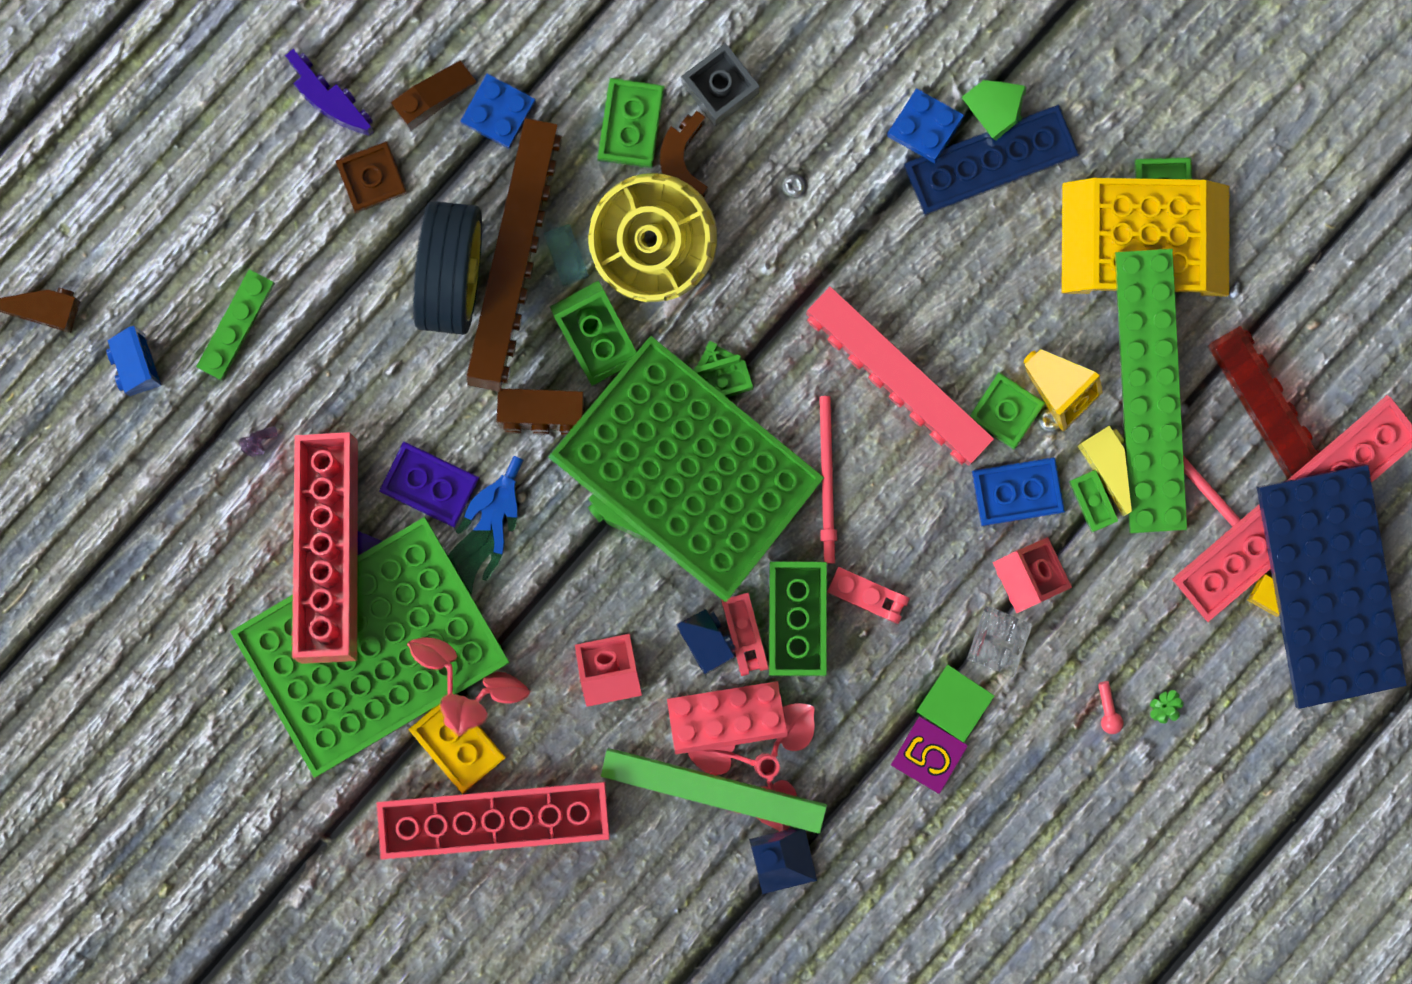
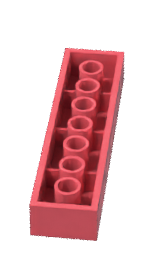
M350 432L295 435L292 658L301 664L357 661L358 440Z
M605 782L376 802L381 860L610 839Z

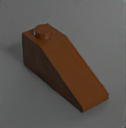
M459 60L412 86L393 100L391 104L411 132L474 86L477 81L462 61Z
M58 288L57 292L47 289L0 298V313L71 333L81 301L73 297L74 292L67 289Z

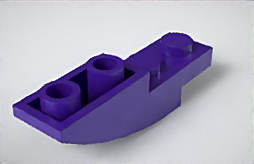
M293 48L285 55L288 62L300 75V78L293 83L294 86L314 108L330 120L352 131L368 136L374 133L370 126L373 120L364 109L360 112L353 105L356 99L347 88L341 90L336 84L330 90H327L331 86L321 74L315 76L310 69L313 64L304 53L298 55Z

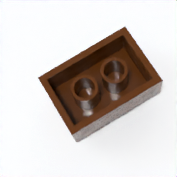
M501 388V392H498L497 424L507 434H522V429L533 431L535 435H550L551 430L559 431L561 435L566 436L585 414V396L583 391Z

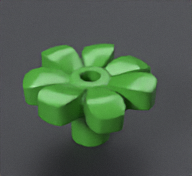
M1171 690L1169 693H1161L1159 695L1160 701L1153 699L1150 703V707L1153 709L1150 713L1151 718L1163 724L1167 723L1169 718L1172 721L1177 720L1180 717V712L1177 709L1182 708L1184 705L1182 699L1179 698V693Z

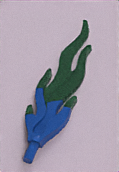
M513 456L505 475H501L496 482L480 491L472 499L461 524L456 529L457 534H462L469 528L476 515L482 512L481 519L476 527L448 555L471 596L474 580L482 563L491 554V561L482 576V580L487 581L503 556L505 544L503 520L505 515L507 516L508 530L510 532L515 530L518 519V505L515 492L517 481H515V478L524 461L519 457Z

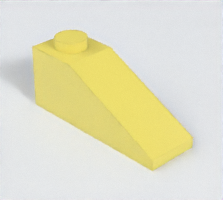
M1108 426L1078 445V448L1092 470L1097 471L1103 487L1124 517L1132 512L1125 449L1122 446L1124 439L1117 429L1112 430Z

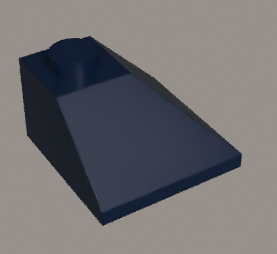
M792 828L749 839L762 894L817 881L805 830Z

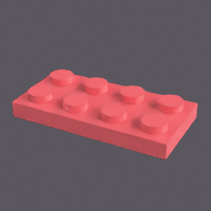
M778 681L667 699L675 755L787 737Z

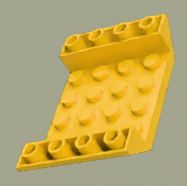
M1090 178L1062 183L1061 294H1090L1091 291H1117L1115 252L1173 249L1175 292H1200V296H1229L1228 185L1209 180Z

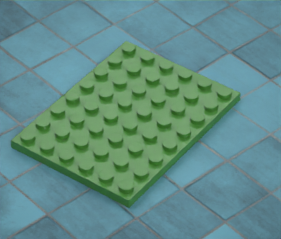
M652 336L647 339L548 457L724 602L732 596L824 479L816 470Z
M426 517L421 518L357 556V661L301 664L292 658L293 595L230 631L314 778L440 705L442 698L447 695L446 667L430 669L419 664L413 658L407 646L409 641L424 637L436 638L448 643L456 651L457 659L451 662L453 666V694L455 695L510 663Z

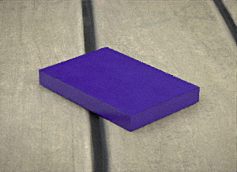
M403 441L379 492L455 528L478 483L479 477Z

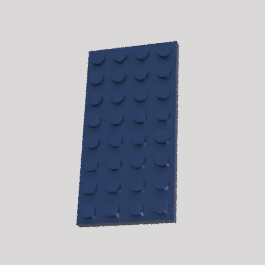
M1364 464L1256 487L1295 707L1302 709L1407 686L1368 465Z

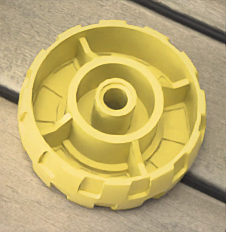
M640 174L627 178L615 185L597 204L591 217L588 234L589 251L600 276L617 292L638 301L663 302L684 295L705 277L716 254L717 226L713 213L704 197L691 185L679 178L666 174ZM647 231H653L657 236V242L654 246L647 245L645 241V233Z

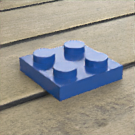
M486 73L460 122L510 149L536 100Z
M916 88L888 131L887 137L929 161L936 163L963 121L964 115Z

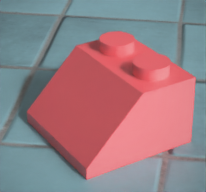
M1048 537L993 562L997 575L1016 613L1072 588Z
M630 634L575 645L586 707L642 696Z

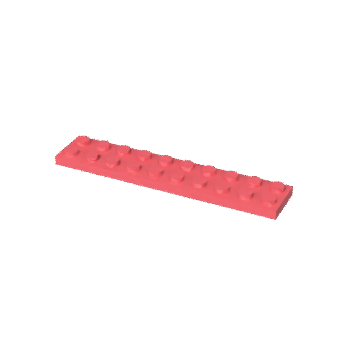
M1386 395L1288 480L1365 464L1369 467L1372 483L1412 449V424L1393 399ZM1260 505L1256 506L1172 578V581L1207 622L1212 620L1271 569Z

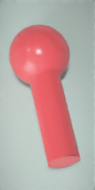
M1109 681L1100 682L1098 686L1105 714L1101 719V727L1108 734H1117L1122 730L1124 722L1122 717L1115 712Z

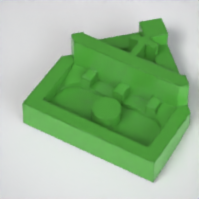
M983 80L963 95L962 99L989 135L996 141L1017 124L1018 121L1021 122L1022 116L1020 115L1023 96L1026 94L1027 87L1024 85Z
M709 341L703 356L693 371L726 398L753 390L746 363L741 359V356L735 355L719 347L718 344Z

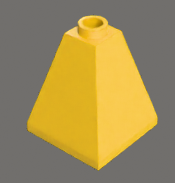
M1042 349L1038 352L1035 350L1030 352L1024 359L1023 363L1025 364L1027 374L1063 432L1103 393L1100 375L1095 371Z

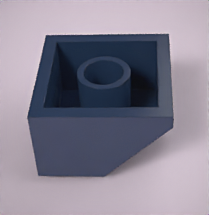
M704 609L676 624L704 675L734 659L733 652L736 648L729 635L723 637L718 631V628L722 625L714 612L709 614Z

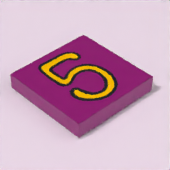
M918 717L890 765L940 794L968 745L923 718Z

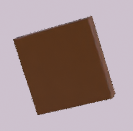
M387 141L335 160L355 213L407 194Z

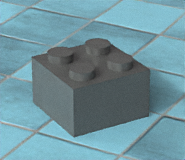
M726 43L681 76L682 85L715 127L759 94L760 86Z

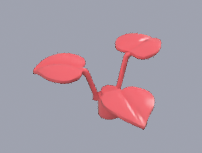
M417 638L407 643L411 655L422 666L430 669L446 667L447 695L442 698L440 707L445 716V725L453 729L457 736H460L469 729L480 726L486 721L487 711L479 703L486 694L490 693V696L496 702L507 704L524 700L530 694L528 688L517 678L505 672L496 671L483 678V684L486 688L482 689L475 700L453 694V666L451 662L457 659L456 651L448 643L436 638Z
M803 703L783 706L787 737L776 738L777 740L774 743L771 754L763 753L758 755L755 760L732 753L735 749V745L689 752L688 755L693 763L706 773L712 771L716 775L727 773L730 770L731 758L754 766L755 771L760 776L767 778V786H762V788L797 796L795 789L788 781L779 780L772 784L773 777L778 774L780 769L776 757L778 756L777 752L780 743L789 751L802 750L809 745L815 730L814 707ZM757 818L762 823L770 827H773L779 832L788 830V828L790 827L788 825Z

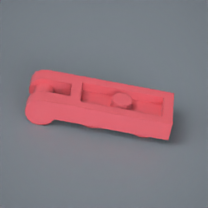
M841 567L837 568L827 590L828 594L895 624L900 623L902 618L900 616L904 606L907 607L910 598L900 593L894 592ZM886 598L894 601L890 611L882 608Z
M749 593L730 597L726 602L721 600L731 640L736 648L735 655L741 676L749 675V671L760 669V671L768 670ZM755 650L757 658L746 661L744 652Z

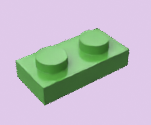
M1096 470L1069 481L1091 533L1118 522Z

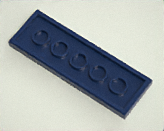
M1058 104L1022 118L1021 122L1018 121L1017 124L996 141L988 132L946 147L936 163L920 157L905 163L904 167L923 215L927 216L1079 157V153Z

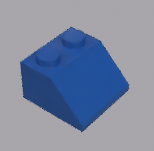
M131 326L107 340L110 348L106 349V353L111 365H116L118 375H115V381L120 391L124 390L125 394L133 396L162 386L145 333L136 326Z

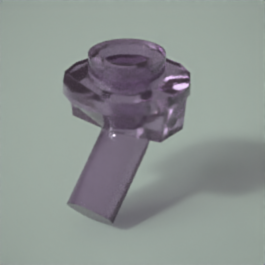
M272 426L254 433L252 432L250 436L242 437L238 442L242 452L251 457L261 456L265 452L261 441L277 437L278 433L276 427Z

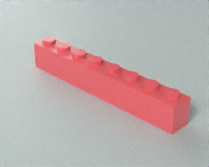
M829 287L807 310L806 315L809 317L807 322L816 331L819 332L822 329L830 336L827 339L828 342L838 351L841 348L850 355L848 360L859 370L863 367L870 374L868 379L880 389L883 386L891 394L888 397L894 404L900 408L904 405L911 412L909 417L920 427L924 424L931 431L929 435L937 444L948 446L952 450L950 455L959 464L963 465L965 462L969 466L994 440L991 435L833 288Z

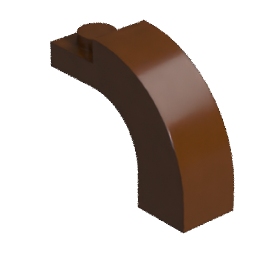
M696 110L693 116L688 114L679 126L681 132L672 126L667 131L661 146L660 167L661 174L679 178L705 197L708 193V187L691 175L684 163V154L688 145L705 124V116Z

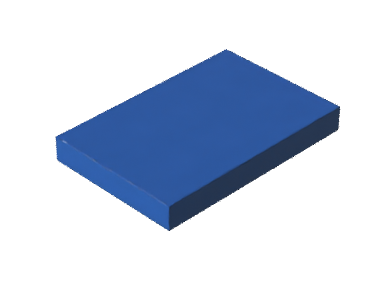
M1055 457L972 471L981 527L1065 512Z

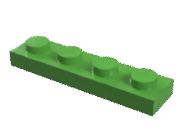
M250 269L248 270L196 366L198 369L223 381L275 283Z

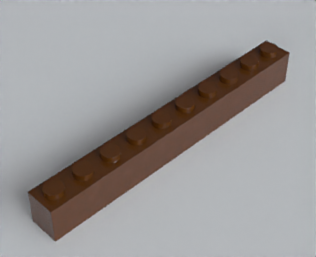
M527 118L524 120L466 375L467 386L501 392L502 384L508 383L511 367L507 366L508 357H514L516 340H512L514 330L519 331L522 322V314H518L520 304H526L528 288H524L526 278L531 279L534 262H530L531 254L537 253L540 237L536 236L537 227H543L545 211H541L543 202L549 201L551 186L547 185L549 176L554 177L557 161L553 160L554 151H560L562 135H558V124Z

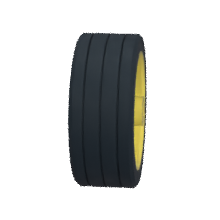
M431 201L426 206L420 230L414 278L413 316L415 327L418 330L465 335L470 329L477 295L482 246V213L478 206Z

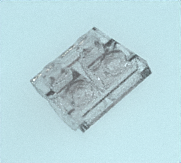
M985 606L967 660L972 661V663L1014 678L1032 624L995 608Z

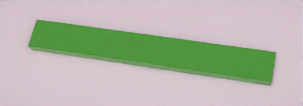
M611 748L606 750L601 777L819 834L827 804Z

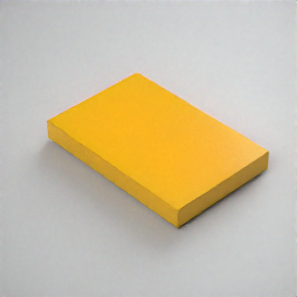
M438 705L408 730L457 789L464 794L506 759V757L480 726L469 729L460 736H457L453 729L445 725V716L440 705Z

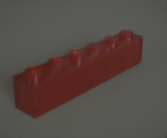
M1239 326L1213 341L1207 347L1288 480L1321 451L1315 450L1311 443V440H1313L1311 433L1306 426L1301 427L1296 418L1298 413L1294 405L1290 401L1286 402L1282 392L1284 390L1278 379H1272L1269 374L1267 360L1261 353L1257 354L1253 344L1255 342L1248 330H1243Z

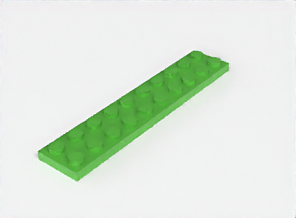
M1173 249L1115 252L1125 456L1132 512L1128 514L1129 532L1144 533L1187 530Z

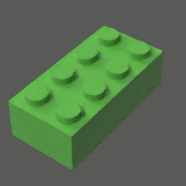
M769 562V676H826L827 562Z

